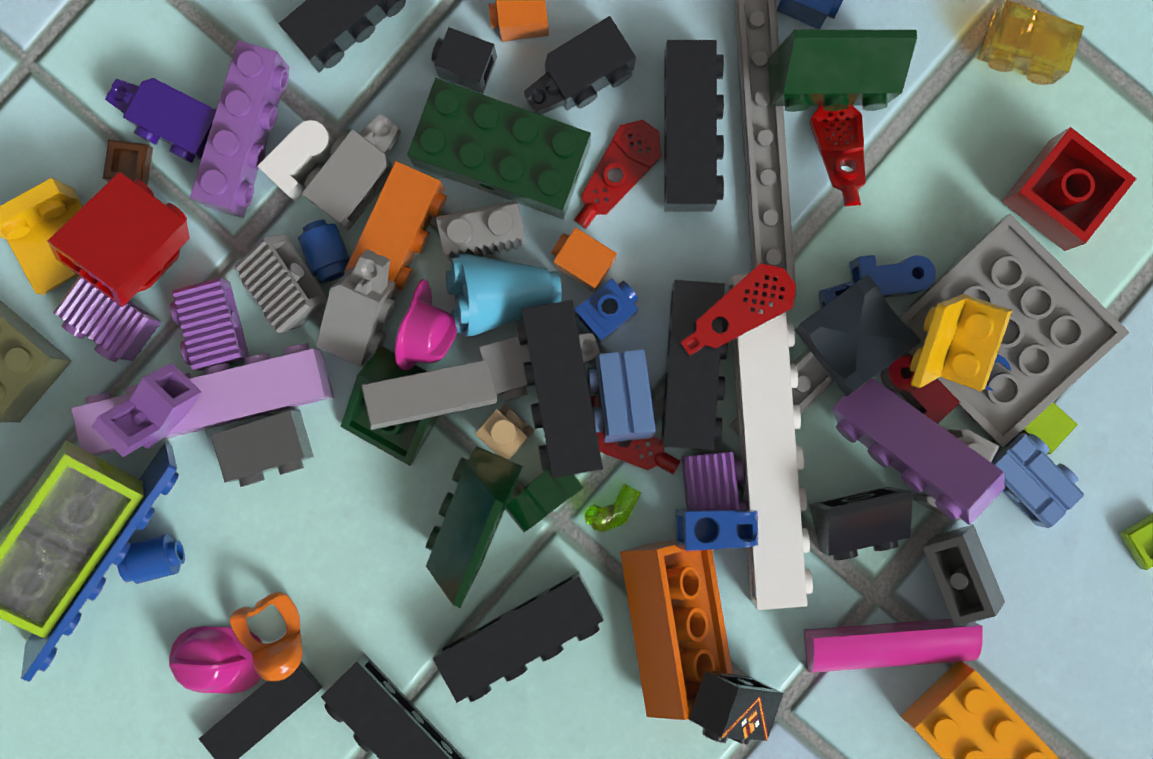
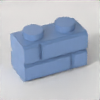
M645 350L596 355L595 367L588 368L590 392H598L600 407L593 408L596 432H603L604 443L653 437L656 429Z
M1019 433L1003 448L999 446L991 463L1004 471L1005 489L1002 492L1036 526L1053 527L1066 514V511L1071 509L1084 496V493L1075 485L1079 479L1067 466L1061 463L1056 465L1046 455L1049 452V448L1039 437L1034 434Z

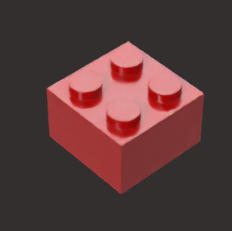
M1069 127L1049 140L1001 202L1062 250L1067 251L1087 243L1137 178L1072 127Z

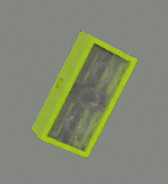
M66 440L0 534V619L45 639L144 497L143 481Z

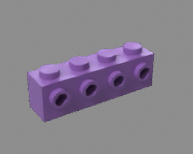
M237 41L190 195L191 199L206 208L244 218L246 209L251 204L254 195V183L259 170L257 166L265 159L266 143L270 130L273 129L276 123L277 107L289 79L290 67L277 51Z
M874 378L863 384L846 397L844 395L833 407L837 421L836 429L844 438L852 443L858 440L868 448V454L878 464L885 468L891 465L899 471L901 479L908 487L917 493H921L924 490L936 500L935 505L952 520H956L959 517L970 526L1005 489L1004 471Z

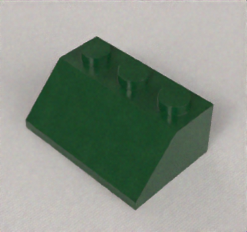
M793 30L768 58L770 105L785 106V111L789 112L803 111L810 106H824L825 111H840L848 108L849 105H862L865 111L886 108L889 102L903 92L917 41V30Z
M478 446L469 459L461 457L452 477V481L458 483L455 493H447L438 515L445 517L442 526H434L425 546L426 549L431 550L426 568L452 605L461 608L483 564L523 468L522 465Z

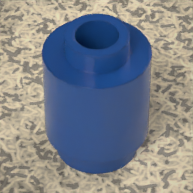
M317 220L305 225L302 228L304 233L298 237V241L312 275L318 276L320 283H328L342 278L350 257L336 224H327L325 220Z
M170 534L131 543L124 559L117 565L119 574L123 581H133L136 584L178 574L181 564L185 562L184 548L179 540H174Z

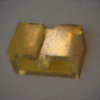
M1006 0L991 15L977 59L987 62L990 68L1001 72L1012 71L1013 67L1023 70L1022 74L1026 75L1027 80L1035 84H1054L1069 73L1084 26Z

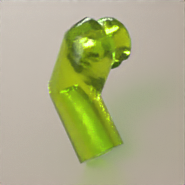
M623 484L614 504L604 507L595 504L590 506L585 512V522L592 526L594 531L605 532L625 525L642 492Z

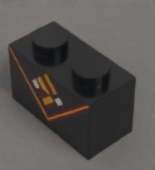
M705 671L688 720L703 727L702 734L716 742L726 743L728 738L746 745L749 744L750 740L768 741L784 693L752 677Z

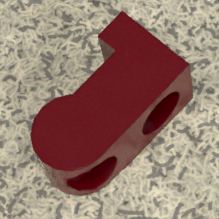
M903 355L881 371V381L885 387L892 392L900 393L910 405L937 424L961 403L938 378L921 388L911 385L915 372L910 371V366L914 356Z

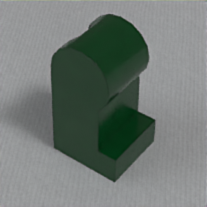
M545 470L524 487V490L507 504L505 510L524 533L582 490L583 485L575 475L552 479L551 470Z

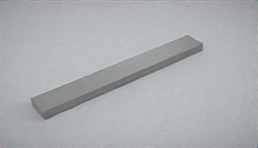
M734 0L752 270L760 263L781 267L786 270L796 284L783 106L770 105L768 58L779 47L776 0Z

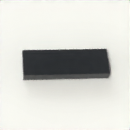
M301 661L298 668L289 677L281 681H266L203 734L199 741L214 759H239L315 695L322 686Z

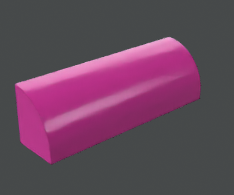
M952 619L804 629L807 671L809 673L976 661L982 650V625L971 622L954 626Z

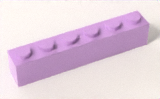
M299 344L285 348L284 356L270 359L268 353L258 354L245 358V365L230 368L229 363L206 367V375L191 378L190 373H183L202 393L188 414L161 440L334 398L323 351L314 348L309 349V344ZM138 384L126 387L125 395L112 398L111 393L96 394L86 397L85 405L71 408L80 448L95 456L116 452L92 428V425L99 415L128 401Z

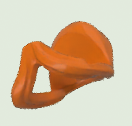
M283 592L273 593L258 601L254 607H242L231 614L230 624L238 641L251 652L253 666L262 679L273 682L281 681L295 672L301 663L303 655L300 616L296 605L287 594ZM273 604L285 620L286 633L281 639L272 643L258 642L251 635L246 618L258 614Z

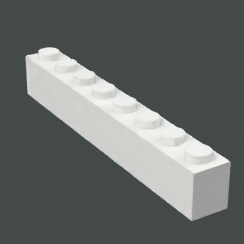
M748 274L729 277L728 291ZM760 301V305H764L765 301ZM786 312L732 340L740 457L744 472V483H742L743 498L746 501L748 510L758 511V545L747 547L751 602L757 610L807 607V594H812L813 592L810 569H805L804 553H809L810 551L809 533L807 528H802L801 512L807 510V498L805 488L799 487L798 471L804 468V456L802 447L796 446L795 429H800L801 414L798 404L793 405L792 388H797L798 373L796 364H790L789 347H794L795 331L793 323L787 322Z

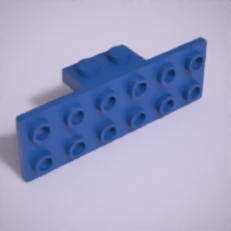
M164 443L139 478V480L143 481L144 497L45 639L32 633L26 641L21 679L30 682L38 670L44 672L50 666L57 653L55 645L63 634L69 636L74 631L82 615L79 610L87 599L93 601L99 595L106 582V578L103 576L111 564L117 566L124 559L130 547V543L127 541L136 529L141 531L146 527L154 513V508L151 506L160 493L167 495L175 485L179 474L176 472L177 465L172 446Z

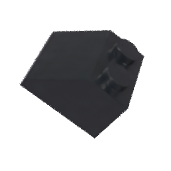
M887 486L809 504L820 552L828 556L833 555L834 560H846L857 557L858 549L873 546L874 551L897 548L899 546L898 540L910 538L913 501L911 491Z

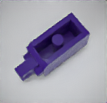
M155 78L142 81L140 86L115 79L105 100L123 112V118L136 126L134 134L154 145H157L159 139L171 144L169 152L189 163H192L195 157L200 160L202 159L216 113L214 108Z

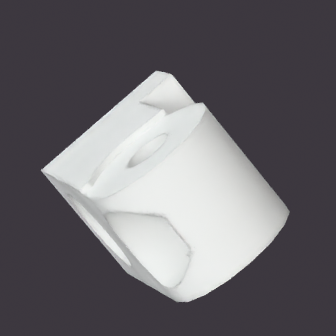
M313 120L304 121L297 125L257 167L289 197L297 201L305 190L299 182L317 163L325 162L331 157L330 150L335 143L334 138L321 123Z

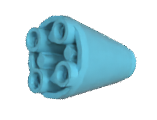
M460 254L455 258H451V270L446 271L448 295H455L456 310H452L451 315L456 322V334L463 333L464 337L474 336L523 318L522 309L561 301L562 292L559 274L557 271L549 272L547 268Z

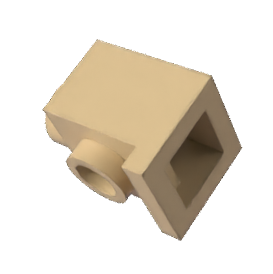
M504 404L500 410H495L475 435L497 455L510 460L535 430L509 406Z

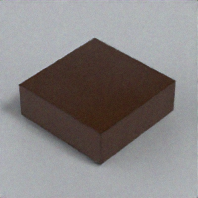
M108 139L102 179L109 182L118 172H121L130 180L139 179L148 186L153 147L148 144Z

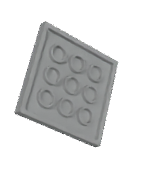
M1011 214L1004 216L899 316L922 341L907 352L910 356H914L919 347L923 348L928 332L923 330L926 316L932 307H937L938 303L954 296L966 294L1013 310L997 353L1009 362L1011 371L1005 369L998 362L994 363L987 385L994 391L984 389L980 392L945 378H938L961 402L959 406L1002 448L1130 333Z

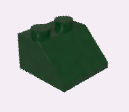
M381 346L357 374L340 427L411 466L439 416L371 430L362 385L428 371L417 365H414L409 370L400 369L396 363L395 353Z

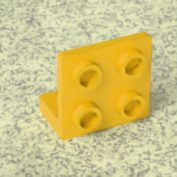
M52 177L0 206V238L8 241L33 290L39 295H45L78 276L55 259L47 240L73 217L83 205L74 188Z
M966 294L958 295L938 303L937 307H932L926 316L923 330L928 332L924 346L917 349L911 362L910 371L915 372L911 385L921 388L942 377L980 392L984 390L1013 310Z

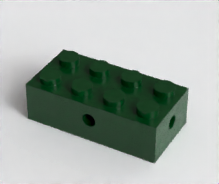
M435 78L407 156L417 168L511 201L517 200L519 204L564 219L591 145V133Z

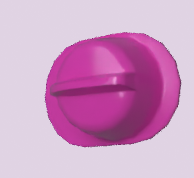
M425 279L418 282L409 309L399 326L396 337V363L403 370H409L416 363L433 364L440 361L446 355L457 333L456 322L452 315L432 306L431 287Z
M193 627L181 633L172 645L169 667L176 681L188 690L200 693L232 694L250 689L261 679L253 666L251 652L238 641L232 627ZM250 631L254 639L262 643L260 638Z

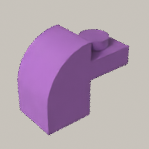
M171 363L143 377L131 398L99 415L92 428L122 457L141 446L149 449L170 433L188 414L202 391Z

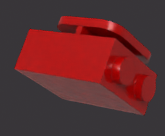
M118 172L47 242L56 260L123 308L137 292L149 289L177 261L180 255V248L190 239L187 217L178 207L171 203L163 204L154 197V193L145 183L139 179L132 181L121 172Z

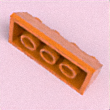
M676 539L645 544L620 551L646 716L686 720L690 716L705 671L733 674L712 549L685 551L676 547Z

